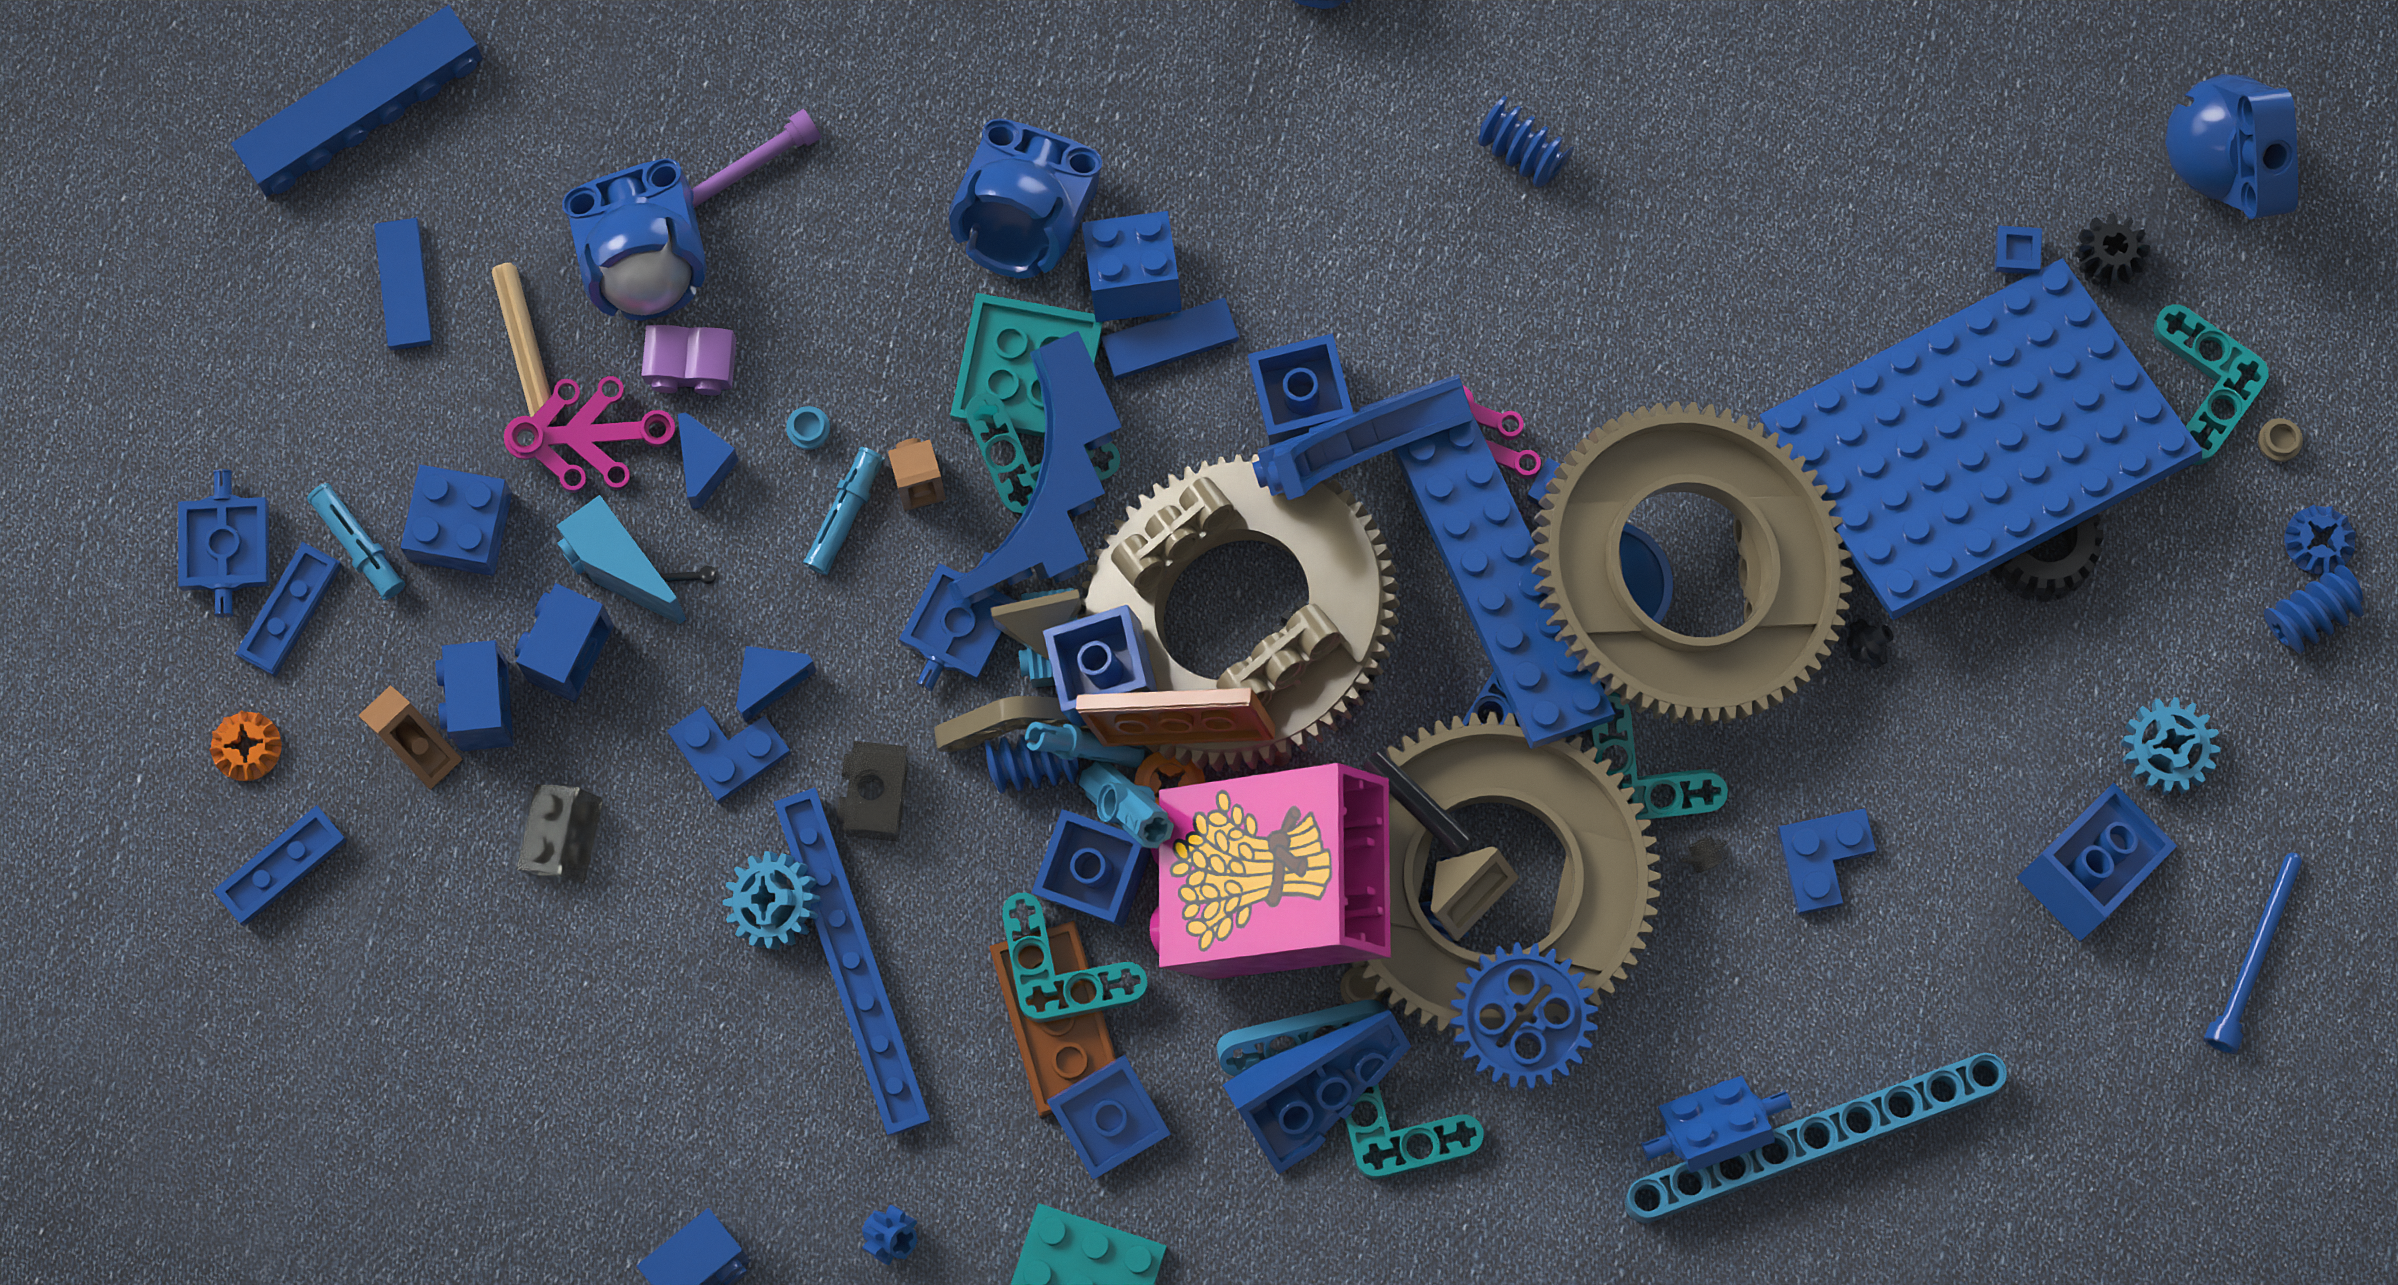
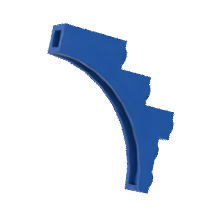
M1079 331L1029 352L1041 385L1045 413L1044 454L1036 487L1022 517L1003 543L976 568L947 585L954 601L966 597L970 604L980 601L994 594L991 586L1002 580L1007 579L1010 586L1031 577L1033 573L1030 567L1032 566L1039 580L1053 577L1055 583H1059L1080 573L1076 565L1089 560L1067 511H1070L1072 517L1082 514L1096 507L1094 498L1105 494L1084 444L1087 445L1089 451L1113 441L1110 432L1122 426Z
M1458 374L1359 407V412L1309 428V433L1258 449L1259 461L1253 462L1252 465L1260 488L1268 486L1271 496L1285 492L1288 501L1305 495L1310 488L1355 464L1474 419Z

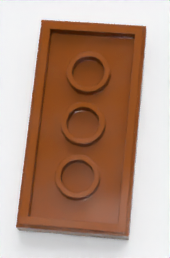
M1252 688L1077 695V712L1104 747L1265 741L1274 739L1275 723Z
M1075 921L1046 929L1055 975L1089 969ZM1041 931L1014 938L1013 941H1017L1025 936L1040 937ZM1004 941L991 945L989 948L1039 1117L1043 1118L1053 1115L1054 1113L1047 1103L1048 1099L1116 1060L1103 1013L1099 1011L1048 1022L1029 1020L1020 1008L1008 942ZM1036 946L1024 947L1018 956L1019 964L1026 969L1038 968L1044 960L1043 951ZM1087 980L1076 982L1071 989L1072 999L1079 1004L1090 1003L1097 994L1094 984ZM1064 984L1055 986L1058 995L1046 997L1043 995L1042 990L1033 991L1034 998L1027 1001V1006L1034 1005L1037 1012H1043L1046 1010L1045 1004L1047 1002L1059 1000V1009L1068 1008L1063 995Z

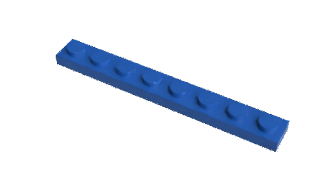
M816 787L774 801L791 855L794 857V863L800 862L808 866L803 877L810 876L817 879L815 886L810 888V893L821 896V901L811 903L810 910L818 914L814 922L888 1137H892L929 1124L931 1121Z

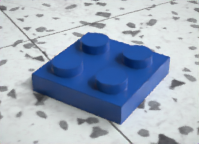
M1125 1055L1047 1100L1093 1180L1171 1135Z

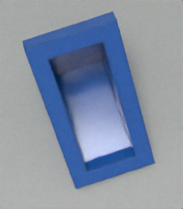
M679 413L678 422L687 497L692 509L701 508L737 464L739 458L734 447L688 413Z
M746 646L736 704L737 710L745 723L817 672L810 656L803 653Z

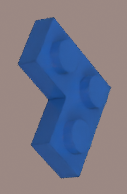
M704 706L667 730L671 739L718 804L791 754L789 748L765 715L729 740Z
M1866 808L1783 825L1777 829L1798 915L1842 906L1843 900L1834 863L1873 855L1876 852Z

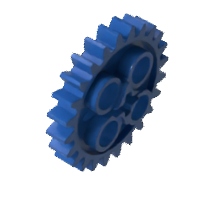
M1515 942L1512 955L1507 956L1505 951L1498 946L1495 949L1496 961L1492 962L1483 954L1479 956L1478 961L1482 969L1481 972L1467 967L1465 975L1471 982V985L1458 982L1455 990L1465 998L1452 1000L1450 1003V1008L1460 1012L1461 1016L1451 1019L1449 1026L1463 1030L1461 1034L1454 1038L1453 1043L1454 1045L1468 1044L1469 1049L1463 1055L1462 1060L1466 1062L1477 1058L1480 1061L1475 1071L1477 1076L1487 1069L1493 1071L1491 1077L1492 1085H1495L1504 1076L1508 1077L1510 1091L1514 1090L1519 1079L1525 1081L1528 1092L1533 1091L1536 1078H1540L1543 1084L1549 1088L1553 1084L1552 1073L1554 1071L1564 1080L1568 1078L1569 1071L1565 1064L1566 1062L1577 1067L1582 1064L1583 1060L1576 1052V1049L1590 1051L1593 1045L1588 1039L1583 1037V1034L1596 1033L1598 1028L1597 1025L1586 1021V1018L1598 1012V1007L1585 1005L1584 1002L1593 995L1594 990L1593 988L1579 989L1578 985L1585 976L1584 972L1571 976L1568 970L1572 960L1568 958L1558 965L1554 962L1556 957V949L1554 948L1544 958L1539 956L1538 943L1533 944L1529 954H1523L1519 942ZM1514 975H1523L1531 981L1532 991L1527 995H1517L1509 988L1508 979ZM1545 985L1549 986L1551 989L1550 993L1538 1004L1530 1018L1533 1025L1530 1022H1524L1505 1047L1498 1048L1496 1045L1497 1041L1513 1025L1517 1016L1514 1009L1523 1012L1541 988ZM1549 1004L1563 1006L1568 1015L1567 1021L1559 1025L1548 1022L1544 1016V1008ZM1487 1009L1496 1010L1502 1015L1504 1024L1500 1029L1489 1030L1481 1024L1479 1014ZM1522 1038L1533 1040L1538 1045L1539 1055L1533 1059L1520 1057L1515 1050V1042Z

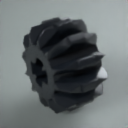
M2114 213L2108 215L2106 224L2096 217L2090 222V230H2081L2078 239L2082 244L2076 247L2074 255L2084 259L2079 267L2080 273H2087L2089 271L2095 273L2092 277L2093 285H2097L2102 277L2107 278V284L2110 289L2116 288L2119 278L2129 285L2133 283L2135 273L2144 272L2147 263L2143 258L2149 255L2151 251L2150 245L2141 243L2146 235L2145 229H2138L2136 231L2130 229L2133 224L2132 217L2125 219L2123 225L2118 224ZM2110 246L2116 247L2119 250L2115 256L2106 253Z

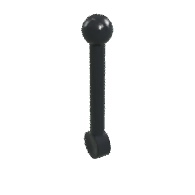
M708 565L696 572L659 574L665 582L701 580L704 584L713 583L717 576L714 567Z

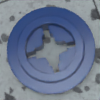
M2313 504L2306 509L2298 511L2289 521L2285 530L2284 543L2291 560L2304 571L2313 574L2333 573L2339 564L2346 565L2353 555L2356 532L2353 531L2349 524L2348 516L2341 515L2334 510L2333 506L2322 507ZM2330 528L2333 530L2327 541L2331 548H2327L2323 544L2317 547L2314 546L2310 550L2307 548L2315 536L2311 529H2315L2319 533L2325 530L2328 531Z

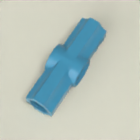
M1095 761L1091 767L1082 771L1079 785L1085 790V796L1097 805V813L1101 821L1117 823L1143 847L1158 848L1163 841L1171 838L1174 824L1168 819V813L1155 803V795L1150 787L1134 785L1115 767L1106 762Z

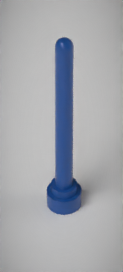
M2292 852L2285 856L2223 1015L2217 1016L2215 1022L2209 1023L2203 1041L2219 1051L2236 1054L2241 1045L2244 1035L2241 1033L2243 1026L2239 1022L2301 867L2302 859L2297 853Z

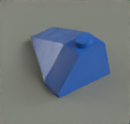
M1388 1009L1264 1059L1224 1083L1223 1087L1277 1174H1280L1317 1151L1327 1140L1324 1135L1340 1117L1343 1119L1348 1117L1355 1109L1352 1104L1369 1086H1376L1410 1049L1411 1044Z

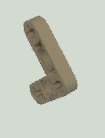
M1013 696L996 700L934 727V733L939 752H954L972 748L984 743L985 739L991 740L1016 729L1027 730L1028 726L1033 722L1056 727H1063L1064 724H1073L1062 713L1059 698ZM1088 725L1079 727L1081 730L1090 729Z

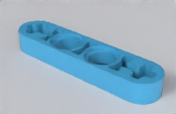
M1372 999L1362 1000L1234 1030L1224 1034L1217 1043L1216 1052L1222 1070L1227 1074L1237 1076L1264 1059L1316 1039L1314 1034L1320 1027L1330 1025L1339 1030L1345 1027L1344 1023L1349 1022V1025L1386 1011V1009L1379 1001ZM1289 1036L1293 1039L1292 1044L1286 1049L1275 1050L1270 1047L1271 1042L1277 1037ZM1261 1043L1262 1053H1257L1256 1044ZM1242 1049V1056L1234 1058L1233 1051Z

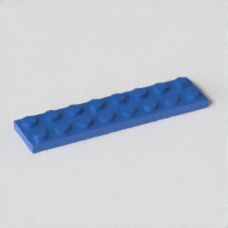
M1473 415L1474 420L1439 431L1391 450L1530 749H1534L1611 722L1615 713L1600 681L1592 684L1590 682L1592 673L1588 669L1579 672L1577 670L1580 662L1575 655L1567 658L1565 655L1569 648L1566 642H1556L1554 639L1562 630L1560 625L1548 626L1546 623L1554 615V612L1550 609H1540L1539 604L1548 597V594L1535 591L1534 587L1544 580V577L1532 574V568L1537 563L1542 562V560L1531 556V550L1535 547V544Z

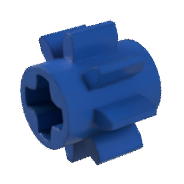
M890 1205L886 1213L874 1210L862 1228L863 1237L867 1241L862 1247L863 1250L872 1254L875 1259L886 1265L891 1264L893 1257L905 1260L912 1253L918 1241L916 1231L913 1229L917 1224V1220L906 1215L905 1211L894 1205Z

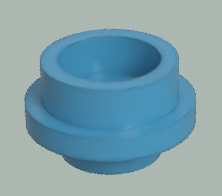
M812 406L798 408L789 416L786 431L790 441L796 447L812 450L826 442L830 434V423L822 410Z

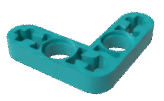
M2172 304L2161 310L2155 320L2153 332L2156 339L2163 346L2217 382L2186 425L2187 430L2194 439L2199 436L2206 424L2213 429L2204 444L2207 449L2201 448L2202 459L2193 463V465H2201L2214 457L2262 390L2269 377V369L2261 357L2189 308ZM2175 318L2180 319L2183 322L2180 327L2182 331L2177 330L2174 334H2170L2167 331L2169 325L2167 321L2172 322ZM2196 329L2201 333L2196 336L2189 348L2185 343ZM2206 340L2217 342L2222 348V357L2216 361L2204 359L2199 352V345ZM2248 367L2255 370L2254 380H2249L2240 394L2233 390V387L2241 377L2242 373L2239 370L2245 371ZM2217 399L2230 401L2235 409L2234 416L2228 420L2217 418L2211 410L2212 402Z
M977 394L966 405L965 415L967 423L1001 502L1010 511L1023 513L1027 504L1021 506L1017 500L1010 502L1008 494L1013 492L1012 483L1009 478H1006L1001 483L998 473L1011 472L1022 464L1025 472L1016 474L1021 486H1030L1033 493L1041 463L1030 467L1001 399L994 394ZM982 400L985 401L987 406L995 405L998 412L992 415L995 427L998 429L1002 424H1005L1007 433L993 435L985 442L982 440L981 433H987L989 429L984 420L976 421L973 415L979 410L977 403ZM1001 440L1010 442L1015 450L1013 461L1005 466L995 464L990 456L993 444ZM1111 442L1099 447L1102 452L1109 451L1112 458L1106 461L1108 469L1101 471L1098 466H1093L1100 481L1113 475L1120 465L1119 451ZM1084 444L1089 458H1093V450L1089 451L1087 445ZM1032 493L1026 496L1027 502H1029Z
M1615 692L1607 696L1609 702H1612L1616 709H1622V714L1614 717V725L1617 733L1625 730V737L1611 735L1599 740V733L1608 734V724L1605 723L1591 728L1592 748L1596 747L1598 749L1594 762L1596 764L1602 762V754L1609 746L1619 745L1626 750L1625 763L1616 769L1609 768L1606 774L1608 776L1620 772L1624 776L1629 774V780H1622L1620 786L1621 789L1633 787L1635 790L1628 804L1642 803L1644 806L1636 820L1712 812L1724 805L1728 796V788L1723 778L1713 770L1699 769L1637 776L1632 717L1628 703L1625 705L1620 704L1621 695ZM1707 779L1714 787H1719L1718 792L1711 793L1710 801H1704L1700 794L1687 795L1690 804L1683 805L1684 794L1679 784L1681 781H1687L1686 787L1688 790L1702 788L1703 780ZM1659 784H1668L1675 791L1673 802L1666 807H1657L1652 804L1650 799L1653 788Z
M1016 893L1005 901L1002 916L1018 1000L1023 1014L1029 1020L1048 1022L1133 1005L1145 997L1148 990L1146 973L1138 964L1133 962H1121L1055 975L1043 910L1039 900L1028 893ZM1025 903L1028 910H1035V914L1030 915L1028 921L1031 934L1040 930V937L1025 936L1017 941H1013V935L1022 936L1019 920L1017 918H1010V914L1017 912L1018 904ZM1036 946L1043 951L1044 960L1038 968L1026 969L1019 964L1018 956L1024 947ZM1125 972H1130L1132 979H1140L1141 983L1134 986L1133 994L1125 995L1123 988H1115L1109 990L1113 999L1103 1000L1104 988L1099 977L1108 975V985L1121 982V974ZM1081 980L1092 982L1097 989L1095 999L1087 1004H1079L1071 997L1072 986ZM1064 984L1063 995L1068 1008L1059 1009V1000L1047 1002L1045 1004L1046 1010L1043 1012H1037L1034 1005L1027 1006V1001L1034 998L1033 991L1042 990L1044 996L1058 995L1055 986Z
M1378 1084L1371 1086L1372 1094L1362 1093L1352 1104L1354 1107L1363 1102L1372 1104L1378 1114L1374 1124L1368 1127L1359 1126L1353 1121L1351 1113L1344 1119L1356 1166L1361 1174L1372 1180L1383 1179L1467 1158L1474 1155L1480 1149L1484 1138L1480 1122L1467 1114L1456 1115L1391 1132ZM1464 1124L1467 1131L1474 1130L1476 1136L1470 1138L1469 1147L1462 1148L1460 1141L1446 1143L1445 1147L1449 1153L1440 1155V1140L1434 1130L1442 1128L1443 1138L1456 1134L1457 1125ZM1423 1135L1430 1139L1433 1147L1432 1153L1424 1159H1415L1410 1156L1406 1144L1411 1137ZM1400 1140L1399 1153L1405 1164L1397 1166L1396 1156L1383 1160L1382 1169L1375 1170L1372 1163H1364L1363 1158L1369 1156L1370 1147L1377 1146L1379 1153H1385L1394 1149L1390 1141Z

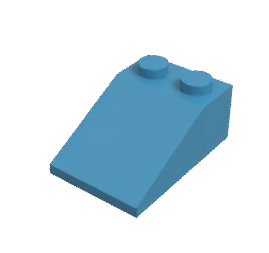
M600 495L557 525L563 538L557 544L577 575L585 571L594 583L675 623L681 624L686 620L677 597Z

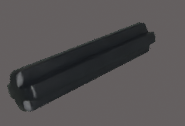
M1378 749L1367 758L1364 763V769L1369 773L1388 778L1389 793L1453 855L1458 856L1469 847L1472 842V836L1382 750Z

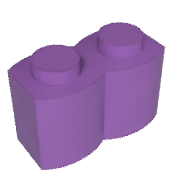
M647 325L641 376L644 382L652 385L651 389L656 392L675 393L678 391V387H694L695 392L698 394L720 395L721 390L732 389L736 350L735 334L733 330L721 328Z

